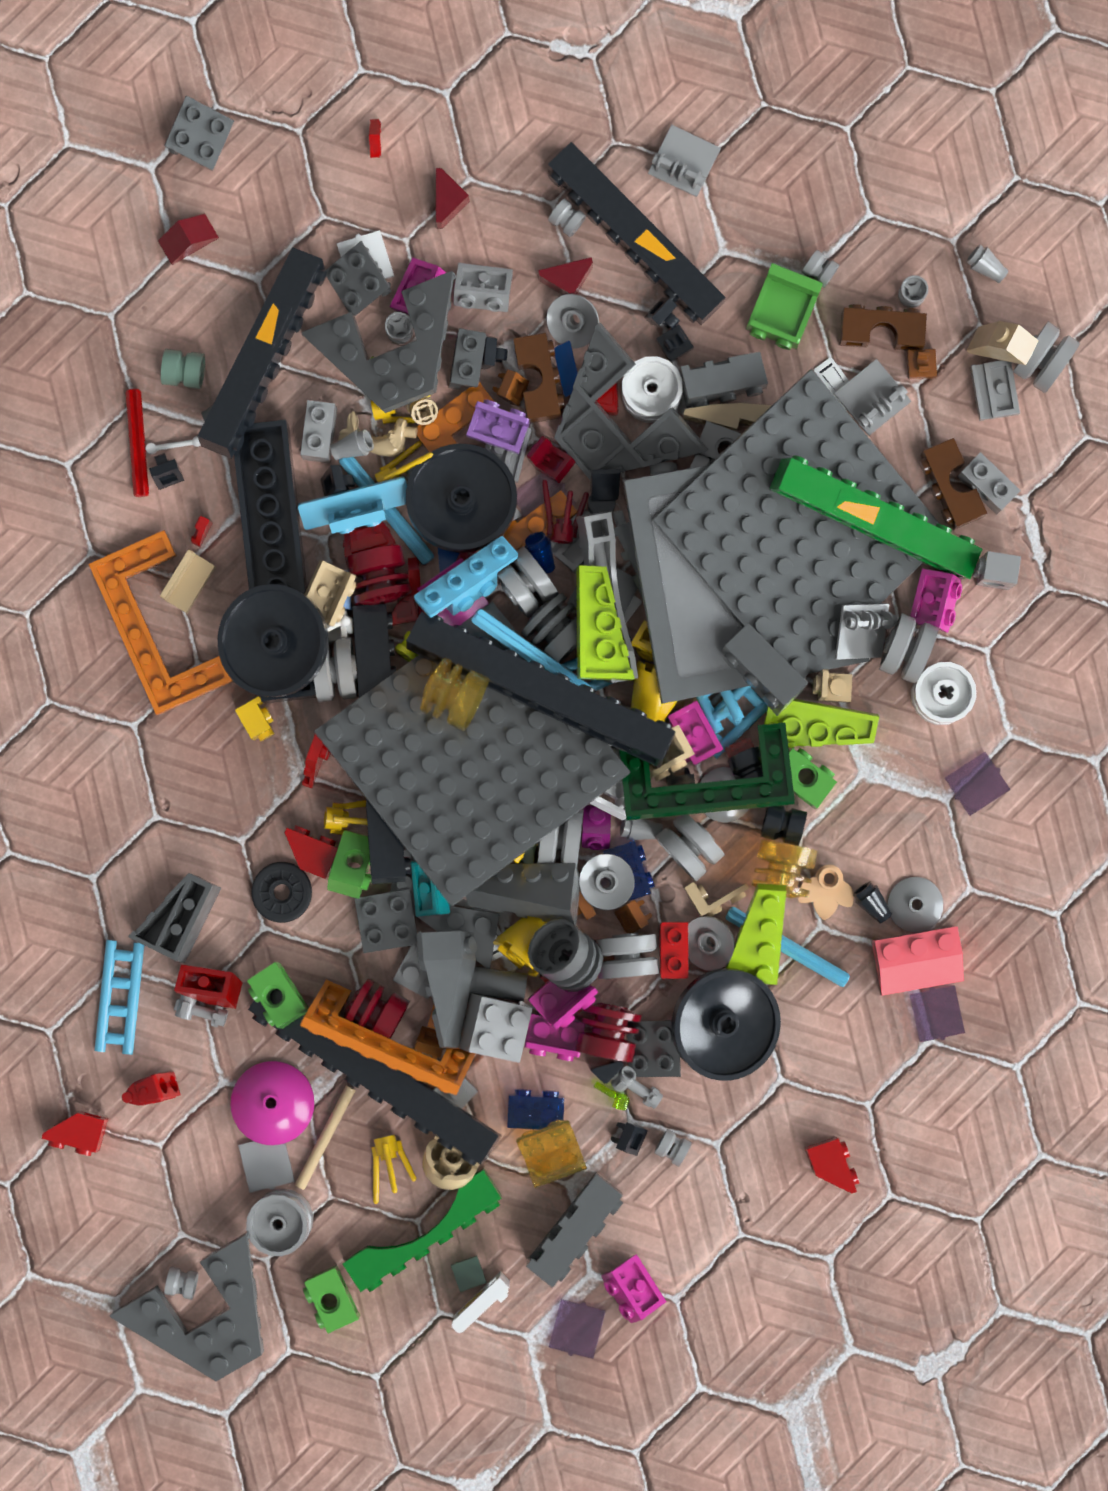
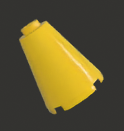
M638 660L636 665L638 678L634 679L631 708L643 711L647 718L655 722L657 720L665 721L677 701L661 704L654 664L648 662L644 664Z
M522 917L497 936L493 944L500 945L497 948L499 952L515 966L521 969L525 965L530 969L527 974L536 977L539 973L529 962L528 950L535 932L546 922H543L541 918Z

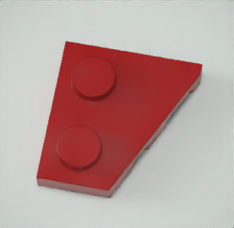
M316 734L306 757L303 774L305 777L302 782L303 786L313 789L323 759L328 761L331 755Z

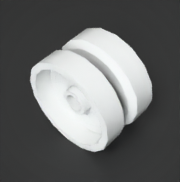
M644 357L635 361L636 365L624 375L622 380V402L626 411L635 419L645 423H654L670 408L673 407L677 410L683 392L682 378L678 369L670 361L661 357ZM652 386L656 387V392H649L647 390V387L649 389H651Z
M938 662L923 670L918 682L913 684L911 689V702L916 713L925 721L935 725H949L965 717L973 708L976 700V684L971 674L962 666L952 662ZM940 689L947 692V697L942 699L939 697Z

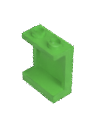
M772 263L746 330H749L750 335L757 339L765 340V338L776 341L775 345L782 349L791 350V348L797 350L823 283Z

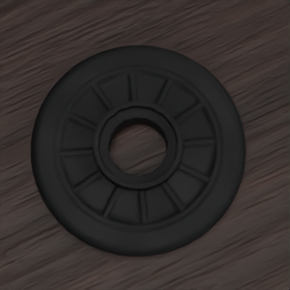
M275 862L264 867L256 875L251 888L252 901L257 911L264 918L277 923L290 922L303 915L309 907L312 899V885L307 874L297 865L289 862ZM280 884L286 885L290 891L288 898L285 900H278L274 895L275 887Z

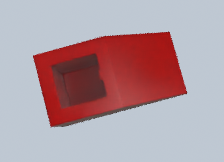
M297 825L294 826L293 830L286 828L284 833L299 868L328 880L338 850L335 847L336 841L322 835L319 840L309 837L310 831Z
M81 1111L44 1132L41 1139L48 1140L49 1146L64 1149L65 1145L75 1147V1152L78 1154L91 1156L92 1152L96 1153L101 1149L109 1118Z
M833 1137L805 1147L815 1176L851 1194L857 1192L855 1185L859 1184L855 1169H849L846 1158L850 1157L845 1141L840 1142L839 1138Z

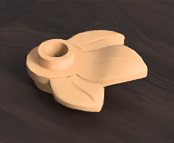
M824 865L818 869L815 877L808 878L802 883L798 892V902H813L818 916L822 920H826L834 914L838 905L852 907L854 893L852 887L843 881V874L838 867ZM827 873H831L834 876V881L831 884H827L824 881V876Z

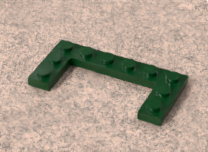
M786 724L757 725L763 777L651 788L649 763L620 750V760L630 771V774L622 779L626 821L795 804Z

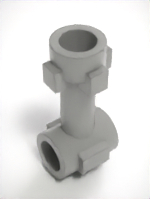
M180 995V999H177L174 1007L176 1017L191 1020L192 1015L211 1020V1026L218 1027L219 1025L224 1027L228 1016V1010H224V1007L216 1005L214 1010L196 1004L197 1000L184 995Z
M629 1066L623 1067L612 1078L611 1085L616 1091L624 1092L628 1088L642 1097V1103L648 1107L655 1109L662 1100L663 1094L653 1086L651 1089H648L635 1080L636 1072Z

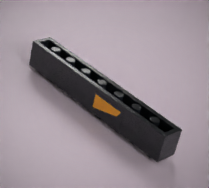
M572 142L548 163L549 179L557 187L562 185L569 192L567 194L568 198L577 207L581 204L588 211L586 215L589 220L596 226L601 224L607 230L605 234L608 239L615 245L620 244L626 250V257L635 265L639 263L645 269V276L653 284L658 282L665 289L663 291L664 295L667 298H671L675 303L678 302L684 308L682 312L692 323L697 321L702 325L724 304L726 297Z
M292 247L197 436L201 447L232 459L235 451L241 449L244 442L243 435L247 427L250 428L256 418L255 411L259 403L262 404L268 394L267 387L271 379L275 380L280 369L279 363L283 356L288 355L292 345L291 339L295 332L298 333L300 331L306 309H310L314 303L315 290L317 286H322L325 281L327 271L325 270L322 258Z

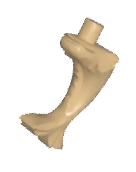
M354 411L348 416L347 428L339 432L338 441L358 429L359 419ZM398 418L395 427H393L394 429L390 430L387 435L372 437L374 448L369 452L386 457H395L405 451L406 437L416 439L417 427H408L406 420Z

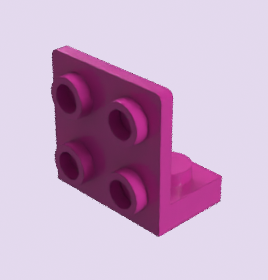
M548 980L527 1000L549 1025L555 1029L559 1027L564 1029L575 1019L574 1013L580 1008L583 1010L587 1009L595 1002L596 998L594 996L598 991L595 987L589 985L578 992H567Z

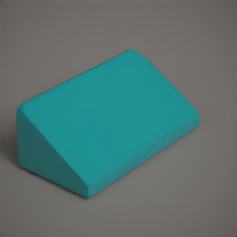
M411 861L416 917L449 914V903L416 861Z

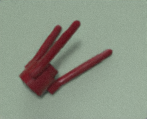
M543 480V496L547 519L546 534L551 535V542L573 544V538H577L578 531L577 517H575L574 522L570 520L573 491H568L564 518L556 519V524H553L548 482ZM588 492L583 494L576 516L583 515L589 496Z

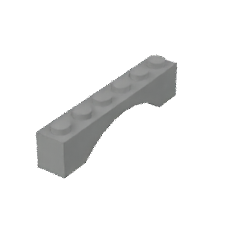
M598 512L576 516L584 566L607 567L615 598L614 605L617 617L620 618L623 641L627 646L629 654L627 657L630 669L633 670L634 678L636 679L638 678L635 654L625 624L619 595L615 554L616 539L611 512ZM604 680V681L609 682V683H615V682L626 681V680Z

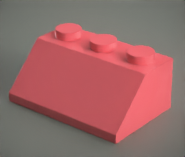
M958 926L871 941L881 996L964 981L963 953Z

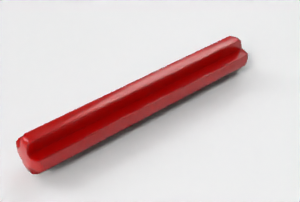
M134 388L126 390L133 494L135 497L141 498L149 495L142 395L139 389Z

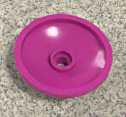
M268 1061L252 1066L240 1076L233 1088L230 1105L234 1122L246 1137L264 1145H280L294 1140L307 1128L313 1116L315 1101L312 1087L302 1072L287 1063ZM271 1097L276 1100V1106L272 1109L266 1106L267 1099Z

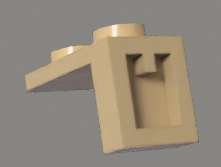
M822 669L813 678L812 694H817V701L851 702L852 674L828 673V669Z
M692 882L685 886L684 890L700 916L706 914L712 917L723 910L720 905L728 900L734 904L746 897L747 895L744 891L749 886L745 883L709 905L706 903L709 896L702 884L696 886Z

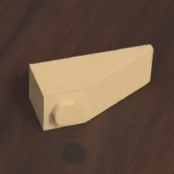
M997 321L979 326L966 351L974 355L1026 365L1039 340L1019 324Z

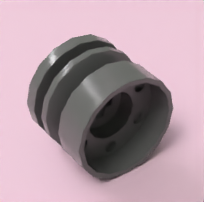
M563 593L545 602L529 618L526 627L521 632L525 638H528L536 631L538 634L531 641V644L536 646L545 640L548 644L543 649V652L558 663L562 662L577 647V617L572 620L568 617L575 605L570 603L561 610L560 606L567 599Z
M564 919L552 920L544 924L535 932L530 941L528 950L530 964L538 973L548 978L550 982L562 990L578 992L585 989L596 980L601 971L603 955L600 946L573 923Z

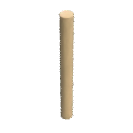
M348 1085L345 1086L295 1183V1186L305 1190L356 1091Z

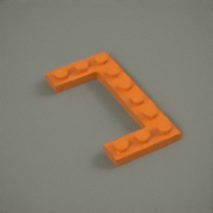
M479 382L478 387H469L438 410L437 417L432 423L418 425L417 437L428 452L446 445L457 444L452 436L471 423L476 402L483 403L484 399L495 401ZM562 490L550 498L553 524H556V519L564 518L567 497ZM545 504L540 505L518 523L513 520L507 531L503 534V537L516 551L523 546L529 550L548 536L546 534ZM573 505L571 507L570 519L577 514V510Z
M165 530L89 564L157 716L233 682L225 671L219 656L174 677H170L127 581L128 578L177 556Z
M326 979L300 1026L308 1029L313 1034L322 1035L333 1040L337 1045L346 1046L358 1051L364 1057L378 1060L391 1069L407 1073L415 1080L425 1081L436 1086L442 1092L457 1095L476 1053L460 1048H447L440 1062L339 1017L350 996L351 990Z

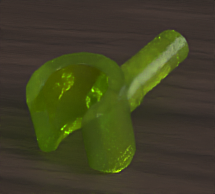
M598 1081L595 1083L594 1088L614 1098L613 1108L623 1111L627 1110L630 1100L626 1094L615 1092Z

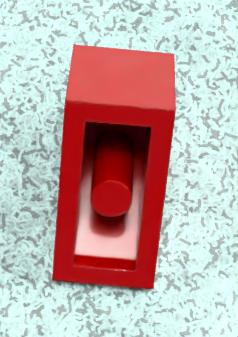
M181 964L174 991L209 1005L236 1009L243 982L233 972Z

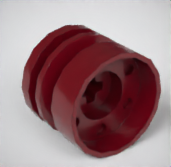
M401 545L373 548L345 558L348 572L356 575V578L362 577L363 581L356 583L354 592L365 591V593L354 597L356 605L387 604L412 593L410 584L397 585L409 579L408 574L395 573L394 571L405 565Z
M368 978L365 984L352 997L344 1013V1019L391 1039L410 1000L395 992L386 1002L381 1000L384 986L380 985L376 993L372 995L370 991L374 981Z
M606 1003L592 1004L583 1010L594 1013L595 1017L594 1019L581 1018L582 1023L592 1027V1032L578 1033L575 1051L618 1061L633 1062L636 1044L624 1038L625 1034H637L639 1032L638 1028L627 1026L628 1020L641 1022L642 1015L636 1014L625 1007Z

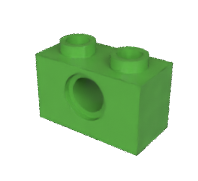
M792 748L789 751L794 794L812 808L817 809L837 783L833 779L835 774L824 765H821L819 768L811 762L813 757L803 749L799 748L796 751ZM808 769L811 771L813 780L810 784L806 785L799 781L798 774L800 770Z
M346 830L343 831L328 878V891L360 899L362 889L368 890L371 880V874H368L370 867L368 836ZM355 862L358 863L360 867L352 868L348 864Z
M274 962L247 980L251 986L248 989L251 997L256 1003H262L266 1010L263 1012V1015L272 1027L276 1025L277 1028L283 1029L307 1013L308 1005L281 963ZM275 989H279L283 995L282 1001L277 1005H274L270 999L271 993Z
M337 1265L306 1279L304 1282L306 1287L303 1288V1292L308 1303L313 1302L317 1309V1313L314 1315L320 1329L325 1328L329 1334L359 1320L360 1314ZM327 1293L335 1295L337 1305L334 1307L324 1305L323 1295Z

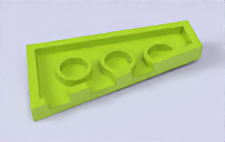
M604 566L577 567V679L633 680L635 678L633 670L630 669L627 657L629 654L627 646L623 641L620 618L617 617L614 605L615 598L608 570Z
M794 699L778 716L767 705L764 724L785 723L788 748H795L796 746L819 747L831 744H871L875 740L880 716L879 714Z
M757 884L746 912V918L738 932L732 958L726 968L742 970L757 977L765 984L777 985L786 885Z

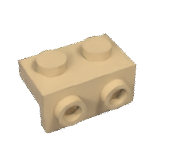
M320 560L305 595L318 606L326 624L334 627L335 623L340 622L344 615L345 607L343 605L347 596L350 597L355 590L356 582L354 580L356 575Z
M679 725L672 728V730L676 731L675 737L660 768L649 763L651 770L650 779L654 778L656 782L671 775L669 769L675 772L686 766L685 760L694 755Z

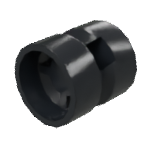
M760 747L745 750L728 759L733 775L739 776V779L763 777Z
M784 806L767 807L760 837L774 841L782 838L783 843L799 846L806 823L807 812L794 808L786 811Z

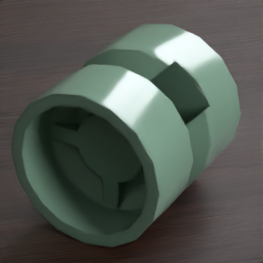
M165 349L161 364V384L178 386L182 381L184 386L188 388L201 389L205 373V354L191 352L187 353L184 357L181 350Z

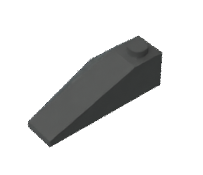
M464 931L417 933L419 965L421 971L426 970L429 985L425 989L427 996H431L435 1005L432 1018L439 1047L459 1048L476 963L477 943L474 933Z

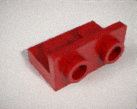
M688 922L660 923V978L688 979Z

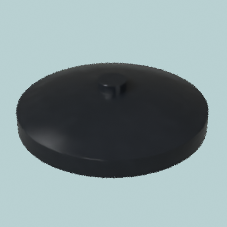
M451 444L432 451L433 456L415 466L407 483L406 508L412 525L430 544L456 553L478 551L500 536H503L511 525L517 507L515 480L506 464L491 451L472 444Z
M278 584L257 586L238 596L224 613L217 638L219 657L229 677L244 690L265 697H283L296 693L306 687L320 672L327 656L329 644L327 624L323 614L313 600L299 590Z
M731 968L712 970L693 980L678 998L671 1021L672 1039L681 1059L700 1075L719 1081L740 1079L758 1070L774 1051L781 1028L779 1006L768 986L757 977L745 971Z

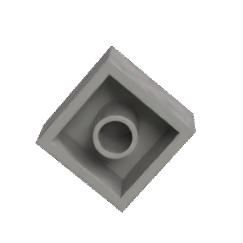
M470 993L459 1048L471 1053L520 1063L533 1008Z

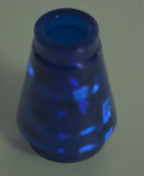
M544 532L530 534L525 539L524 547L546 574L551 573L556 566L554 564L550 538Z

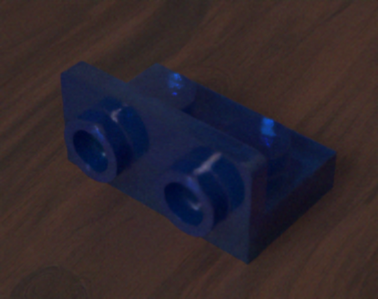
M635 841L603 851V854L620 857L630 866L634 875V889L628 901L651 894L650 888L655 887L650 871L645 872L642 862L646 861L642 845L636 846Z
M515 1089L514 1094H509L507 1128L563 1131L565 1097L559 1096V1091L544 1090L542 1095H531V1090Z

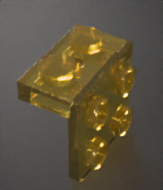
M568 1120L551 1122L548 1127L538 1131H526L521 1137L516 1139L534 1188L587 1169L577 1138Z

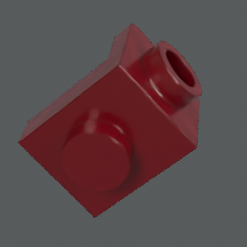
M544 436L531 447L530 452L527 454L528 460L536 470L557 483L563 480L576 463L570 455L553 446L548 438Z

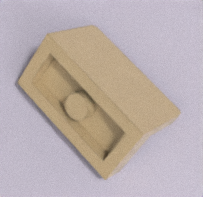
M188 549L160 597L188 614L216 566Z

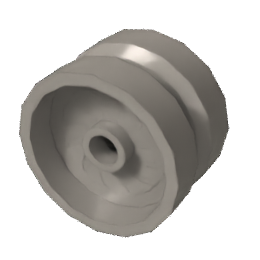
M1049 321L1041 332L1034 336L1039 341L1027 364H1018L1013 371L1025 380L1032 375L1036 368H1039L1040 372L1034 379L1033 386L1044 394L1055 382L1080 345V342L1068 335L1061 340L1057 347H1054L1053 344L1060 334V329Z
M523 546L517 550L518 558L513 561L519 571L516 573L509 564L497 572V579L511 602L515 606L517 605L522 613L529 618L539 609V603L533 596L534 592L543 602L550 601L559 593L537 561Z
M902 613L887 639L879 670L892 675L898 671L902 661H905L901 671L902 679L916 684L934 646L938 627L924 623L919 627L914 637L916 620Z
M351 638L336 639L334 643V657L331 655L330 645L328 644L325 662L318 675L314 678L318 702L333 701L335 697V683L338 684L339 694L343 699L358 698L356 655H354Z
M584 809L580 810L568 819L565 824L560 825L537 843V847H539L538 863H555L556 850H562L561 863H576L577 866Z
M678 815L673 820V824L682 836L679 838L671 829L665 828L655 839L676 863L697 882L707 872L705 865L698 856L701 855L709 864L715 865L725 854L714 842V838L699 822L696 823L689 815Z
M656 934L612 935V938L595 940L602 949L603 956L614 955V960L603 961L598 979L660 973L659 960L657 958H641L640 953L652 952L657 949Z
M277 1189L268 1192L252 1206L247 1216L246 1231L250 1233V1242L259 1251L269 1256H284L293 1253L308 1238L313 1228V1212L310 1204L301 1194L291 1189ZM279 1219L283 1222L282 1226L277 1224Z

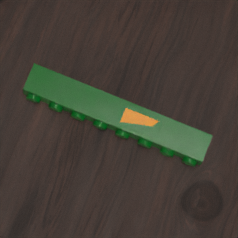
M793 455L792 458L781 459L769 490L942 572L954 574L959 579H971L983 550L974 545V539L964 535L957 537L951 534L952 529L941 524L934 526L928 523V518L915 512L911 515L903 511L904 506L893 501L886 503L880 500L881 496L873 491L865 490L863 492L856 489L857 484L844 478H841V480L832 477L833 473L825 468L817 467V469L808 466L809 461L802 457Z

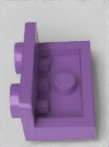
M484 399L483 403L477 401L466 436L519 455L530 424L529 419L525 418L526 413L512 408L509 412L499 409L500 405L487 399Z

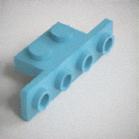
M402 476L301 502L298 504V510L304 529L309 530L329 524L332 534L337 532L346 534L353 531L356 527L364 525L366 527L376 526L383 520H386V509L406 505V479Z
M500 536L414 596V600L429 617L435 616L445 608L453 616L460 611L465 612L471 608L474 601L482 596L490 595L496 589L497 572L518 558V552L503 536Z

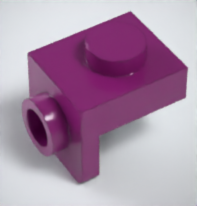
M587 805L583 808L582 847L592 850L609 849L611 814L594 805Z

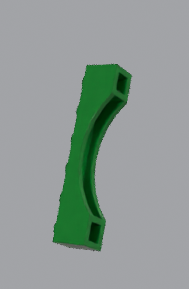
M483 1168L475 1173L470 1182L458 1189L457 1196L449 1211L427 1233L399 1245H367L346 1259L342 1265L360 1292L365 1289L371 1292L383 1284L381 1279L389 1273L394 1277L407 1267L404 1263L413 1257L418 1261L430 1252L428 1247L438 1242L439 1245L447 1242L453 1237L451 1232L461 1226L464 1230L477 1221L475 1216L482 1211L488 1214L500 1206L498 1201L502 1199V1195Z

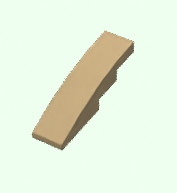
M747 403L712 404L685 409L683 419L705 425L706 421L736 431L738 423L751 426L771 405Z

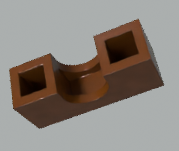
M851 304L849 308H844L842 311L839 346L867 348L870 343V332L877 327H885L894 335V350H923L925 347L927 313H920V309L905 308L904 312L893 311V308L888 306H878L876 310L865 309L864 305Z
M546 333L513 338L518 370L533 369L542 377V383L537 389L523 392L526 414L530 424L560 419V411L565 409L563 394H557L555 384L560 383L558 367H552L550 358L555 356L553 340L547 341Z
M954 438L926 449L921 453L920 467L924 475L929 474L933 483L930 485L931 492L935 500L940 499L944 510H941L947 526L951 525L953 530L988 514L977 488L962 493L954 490L950 484V473L965 464Z

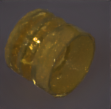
M445 657L428 679L423 692L420 711L427 714L436 704L433 711L434 718H439L444 710L447 709L449 710L447 724L465 731L483 699L489 677L471 670L463 680L460 678L462 665L456 664L451 673H449L452 660Z
M761 839L757 858L769 862L768 868H755L754 873L766 875L765 881L752 879L751 886L757 887V884L786 885V898H808L810 891L798 888V883L811 884L812 879L800 875L801 869L815 868L818 851Z

